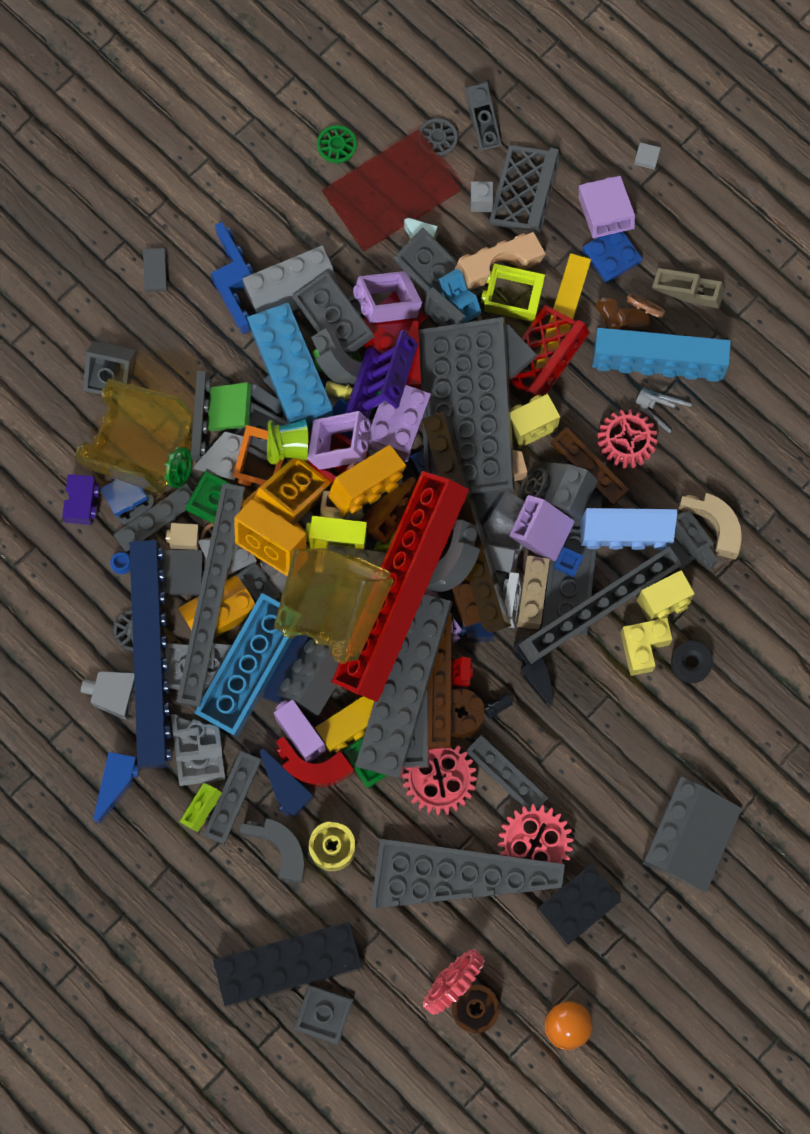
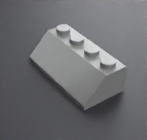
M323 245L242 278L244 289L256 314L285 303H289L292 312L301 309L292 296L326 271L329 272L338 285L331 262Z

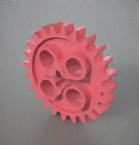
M460 746L454 750L451 748L429 749V765L432 767V772L428 775L422 774L419 768H404L409 773L402 774V778L409 781L403 784V788H410L406 796H414L411 801L412 804L420 802L419 810L426 806L428 807L427 814H430L432 809H436V815L439 816L440 810L444 809L445 814L448 815L449 808L451 807L455 812L458 811V803L463 807L465 806L463 798L471 799L472 796L468 791H475V787L470 783L477 781L476 777L471 776V774L476 772V768H469L473 760H465L467 752L459 754ZM435 758L438 759L441 776H445L443 778L445 798L441 797L438 780H434L436 778V769L433 759ZM446 759L452 760L455 764L450 770L444 769L442 766V762ZM455 781L459 784L460 789L456 792H451L447 789V784ZM429 786H433L437 789V794L434 797H428L425 795L424 790Z
M532 804L531 810L528 811L524 805L523 813L520 814L517 810H514L515 818L507 816L510 824H502L501 827L506 830V833H499V836L504 838V841L499 842L498 846L505 847V849L500 852V855L525 859L532 846L530 838L535 839L541 825L545 823L546 827L539 841L542 845H536L530 859L535 860L534 856L538 852L546 853L548 856L546 862L564 864L562 859H570L566 851H573V848L568 846L567 843L573 842V838L566 835L572 832V830L569 828L564 829L567 820L559 821L561 813L553 816L552 807L548 812H545L543 804L539 810H536L535 805ZM526 821H534L537 824V829L534 832H527L524 829ZM546 832H556L558 839L553 843L546 841L544 837ZM522 841L526 844L527 849L523 853H518L514 850V844Z
M475 949L469 950L467 953L464 952L461 957L458 956L454 963L451 962L449 967L438 975L432 984L433 987L427 991L428 994L424 997L423 1007L432 1015H437L440 1011L443 1012L446 1007L449 1008L452 1002H456L458 997L463 995L470 988L472 982L476 980L475 976L481 972L480 969L484 966L482 964L485 961L484 957Z

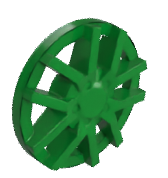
M340 125L329 126L318 136V153L328 163L338 165V163L351 160L356 152V137L347 127ZM333 130L335 136L331 137L329 131ZM337 130L344 132L339 136ZM326 134L328 140H321ZM347 134L351 136L350 138L344 140V137ZM352 141H353V147L350 146V145H348V144H349L350 142H352ZM320 145H328V147L321 148ZM344 149L350 150V154L346 153ZM323 152H329L328 157ZM333 153L337 154L336 159L331 158Z
M176 447V450L168 455L170 458L168 463L165 462L167 470L164 480H167L168 486L176 489L185 485L192 469L191 452L184 447Z

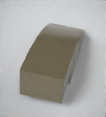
M658 268L652 286L653 290L674 298L713 308H720L725 291L722 281L702 279L699 274Z

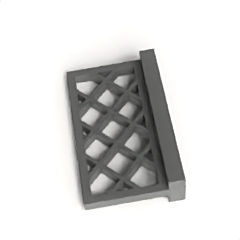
M509 145L489 220L490 225L532 231L535 235L541 236L560 163L558 149L550 148L549 151ZM513 152L522 153L525 158L515 164L512 160ZM537 156L545 157L544 163L537 167L531 161ZM528 162L533 169L522 175L518 168ZM516 170L520 177L509 183L507 175ZM536 173L539 177V182L530 186L526 179ZM523 181L528 189L517 194L513 187ZM510 189L515 197L504 202L501 198L502 194ZM532 193L534 201L525 206L521 198ZM519 201L523 208L512 214L508 206ZM503 209H506L510 215L504 220L496 219L497 213ZM526 212L529 216L528 224L519 223L516 218Z

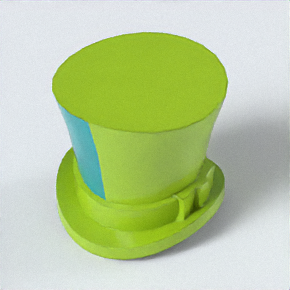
M269 420L267 459L269 463L277 464L279 460H284V458H296L307 461L308 428L306 420L282 426L275 425L274 420Z

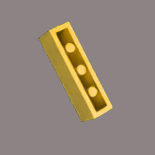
M361 697L315 727L318 736L330 754L334 751L336 753L343 751V749L348 747V742L353 739L357 741L364 737L374 705L373 700Z

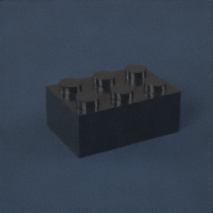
M591 864L543 903L536 911L565 947H567L622 900Z

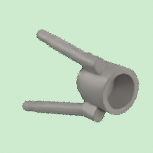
M646 388L641 390L636 400V403L641 405L639 410L646 413L668 433H671L672 430L648 408L653 409L657 402L672 408L676 407L674 403L688 407L692 406L690 402Z

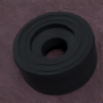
M687 641L680 644L671 658V668L674 675L685 683H698L704 680L713 667L711 651L706 645L698 641ZM689 656L697 658L698 666L695 668L688 667L686 665V658Z

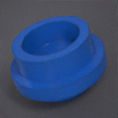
M125 552L114 554L110 560L112 570L120 575L128 573L130 571V555Z

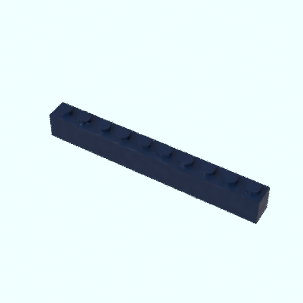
M157 540L129 542L137 766L140 769L168 768L169 761H172V749L168 747V738H171L170 724L167 725V716H170L171 710L170 703L166 702V693H169L170 686L169 680L165 679V671L169 670L168 657H165L164 648H168L167 635H164L163 626H167V616L165 612L163 613V604H166L165 590H162V582H165L164 568H161V560H164L163 546L160 547Z

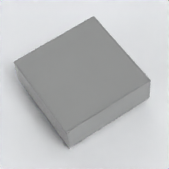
M640 143L634 165L655 170L660 147Z

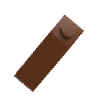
M411 477L371 506L360 521L367 522V535L370 538L386 543L397 530L417 484L415 478Z

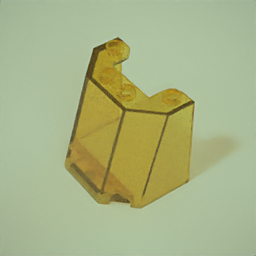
M108 379L106 386L103 387L101 392L103 402L109 407L107 413L102 418V425L98 434L94 437L93 446L90 443L84 442L77 448L75 460L84 468L157 494H162L168 486L167 480H164L167 470L165 462L168 463L170 459L168 455L172 454L176 447H184L189 449V451L191 450L192 435H190V427L193 423L194 414L177 396Z
M325 548L295 549L274 628L281 631L285 637L295 638V635H307L313 638V642L331 647L330 655L334 657L336 662L346 664L348 661L358 660L393 584V578L390 577L391 573L355 555L346 554V556H342Z

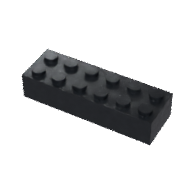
M350 922L213 960L223 1003L226 1008L362 970Z

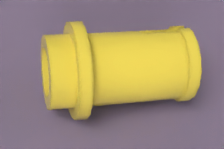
M328 381L325 391L327 395L350 401L353 388L350 384L345 386Z

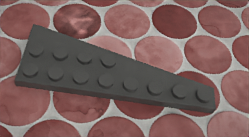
M380 839L371 907L383 908L562 888L565 864Z

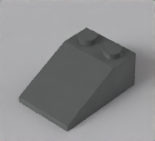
M541 462L539 468L546 470L550 476L547 480L549 487L545 488L543 491L545 495L544 497L540 496V499H544L568 517L581 520L598 480L588 470L570 464Z

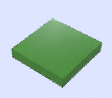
M247 382L210 387L207 425L209 431L249 426L251 384Z

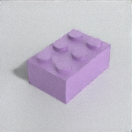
M405 385L398 408L395 409L387 401L380 404L369 432L368 449L378 452L391 445L402 461L407 462L426 412L431 393Z

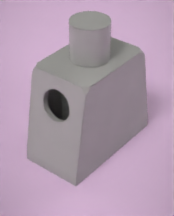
M98 672L96 682L83 680L81 693L92 695L91 704L94 707L127 720L135 691L133 673Z

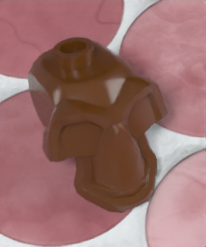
M601 298L595 304L596 309L601 313L606 323V329L649 332L651 319L643 309L639 310L632 307L619 310L617 301L614 298Z

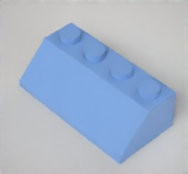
M586 508L580 520L581 546H587L588 549H599L600 546H609V549L617 550L622 549L623 546H630L634 550H642L645 547L664 550L674 542L677 509Z

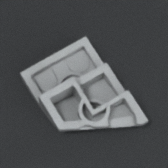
M168 643V648H165V657H168L169 670L165 671V679L169 680L170 690H179L188 645ZM213 644L204 689L209 688L232 645Z
M171 714L179 786L225 780L219 727L202 724L197 720L189 721L179 718L176 714Z

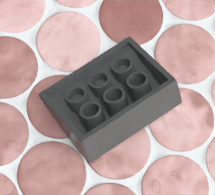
M680 777L642 864L707 893L742 808L709 789L684 777Z

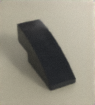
M527 635L513 646L512 651L524 664L520 675L549 709L554 701L552 686L545 663L540 658L531 664L519 647V644L529 638Z

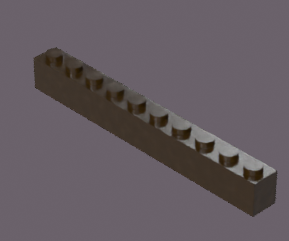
M442 411L422 420L438 476L450 479L469 489L457 520H464L479 527L474 547L480 549L472 570L468 574V579L482 627L489 633L512 625L452 421Z

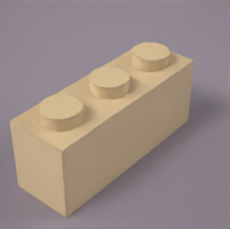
M527 556L517 627L540 629L550 560L548 558Z

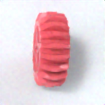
M631 409L627 415H625L623 410H620L619 417L612 413L611 419L606 418L604 420L605 425L600 426L599 430L601 433H598L597 436L601 440L598 442V447L603 448L601 454H609L606 459L607 462L614 459V466H618L620 462L623 463V469H626L627 463H630L632 469L635 468L636 462L639 465H643L644 459L649 460L651 458L650 453L655 452L654 446L657 445L658 441L654 438L657 435V431L652 430L654 424H646L648 417L646 416L641 419L640 412H637L636 416L632 415ZM621 425V433L615 435L614 438H610V432ZM629 425L638 428L639 431L632 430ZM625 434L628 439H631L630 445L627 439H624ZM645 440V446L640 451L634 453V445ZM620 447L625 451V453H622L616 450L615 448Z

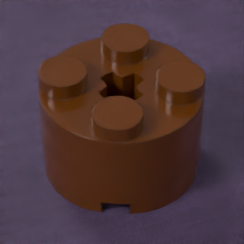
M454 689L452 690V737L457 739L467 738L477 733L482 726L484 719L483 701L470 690ZM460 710L465 711V715L462 718L458 717L457 712H460Z
M471 985L463 995L458 997L456 1002L453 1001L452 1017L461 1030L470 1034H481L489 1030L497 1021L499 1003L495 994L489 988L482 985ZM477 1003L480 1005L479 1010L482 1012L481 1014L476 1013L474 1016L471 1014L469 1006H474Z

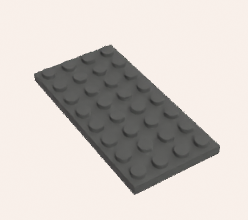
M500 317L418 330L421 390L431 393L423 418L442 411L451 418L473 496L514 491L515 479L505 319ZM423 424L425 472L438 476Z

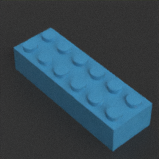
M289 303L248 316L247 319L252 336L288 424L305 419L308 430H311L313 420L334 416L331 403Z
M597 328L592 368H597L599 371L619 370L621 373H631L634 371L641 372L643 375L663 374L664 377L669 378L684 376L690 380L706 378L708 381L717 382L723 380L728 369L731 340Z
M261 593L206 691L200 708L197 707L195 714L238 737L304 620L302 614Z

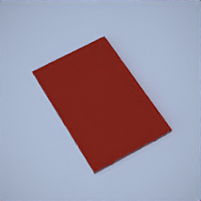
M417 130L324 188L322 193L349 230L353 239L362 251L365 252L403 228L405 219L416 220L460 192L461 189L432 150L429 143L420 131Z

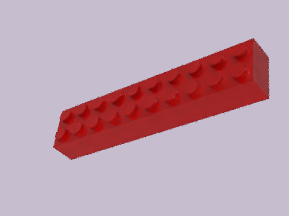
M424 471L421 472L333 676L332 683L378 702L424 593L429 586L433 572L438 565L442 551L447 544L451 530L456 523L461 507L465 502L469 491L468 488L450 479Z

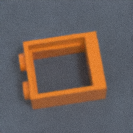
M246 425L233 477L238 478V483L251 486L253 482L262 486L267 480L242 474L252 436L268 440V431ZM287 458L279 460L275 466L274 474L286 464Z

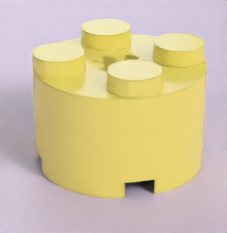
M325 822L313 830L309 840V852L315 864L326 871H338L347 867L353 860L356 852L355 839L347 826L337 822ZM329 842H332L333 844L338 843L336 846V851H333L331 849L327 850L329 848Z

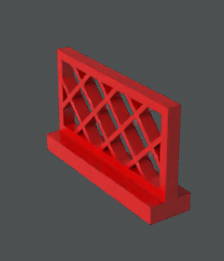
M544 305L521 339L525 343L527 342L531 350L533 347L543 345L545 353L537 355V358L531 362L532 371L519 372L509 381V384L532 396V398L537 395H546L590 334L586 324L580 320L575 321ZM547 313L554 316L555 322L543 325L542 320ZM565 324L572 326L569 332L560 334L559 326ZM556 327L557 335L545 338L544 330ZM541 331L542 340L531 342V335ZM558 341V348L548 352L547 343ZM546 358V365L543 368L536 369L534 361ZM534 376V382L529 388L523 385L522 378Z

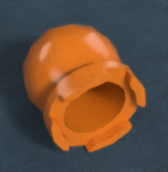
M573 1001L561 1002L554 1006L547 1014L544 1022L545 1034L555 1047L563 1050H574L584 1045L591 1037L593 1019L589 1011L582 1004Z

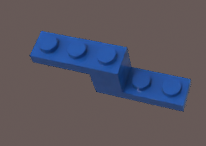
M220 222L214 225L216 235L232 263L211 272V277L243 335L250 331L247 319L248 314L246 311L242 312L238 306L241 302L235 292L244 288L242 278L252 275L254 272L249 263L245 264L243 261L244 253L239 245L235 246L232 241L235 238L229 227L225 228L224 224Z

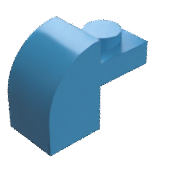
M455 269L439 279L443 290L441 295L465 315L463 323L482 314L476 295L467 290L462 272L459 269Z

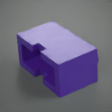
M68 474L66 493H68L69 500H64L62 518L65 523L92 525L93 518L96 519L97 517L95 497L100 495V484H97L94 476Z

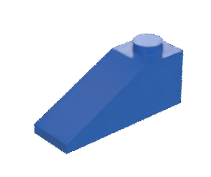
M112 752L108 753L93 818L96 823H102L131 787L134 778H138L140 768L137 766L136 757Z

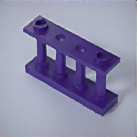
M404 330L400 331L396 346L382 354H379L373 347L366 350L346 413L360 411L369 419L372 408L386 401L395 409L399 407L418 343Z

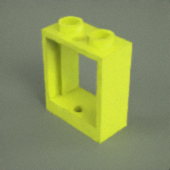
M494 264L486 282L489 284L488 290H483L481 303H484V311L533 322L536 318L545 275ZM497 278L533 285L528 310L491 302Z
M312 516L311 523L307 522L306 542H310L311 550L325 551L328 544L365 550L367 522Z

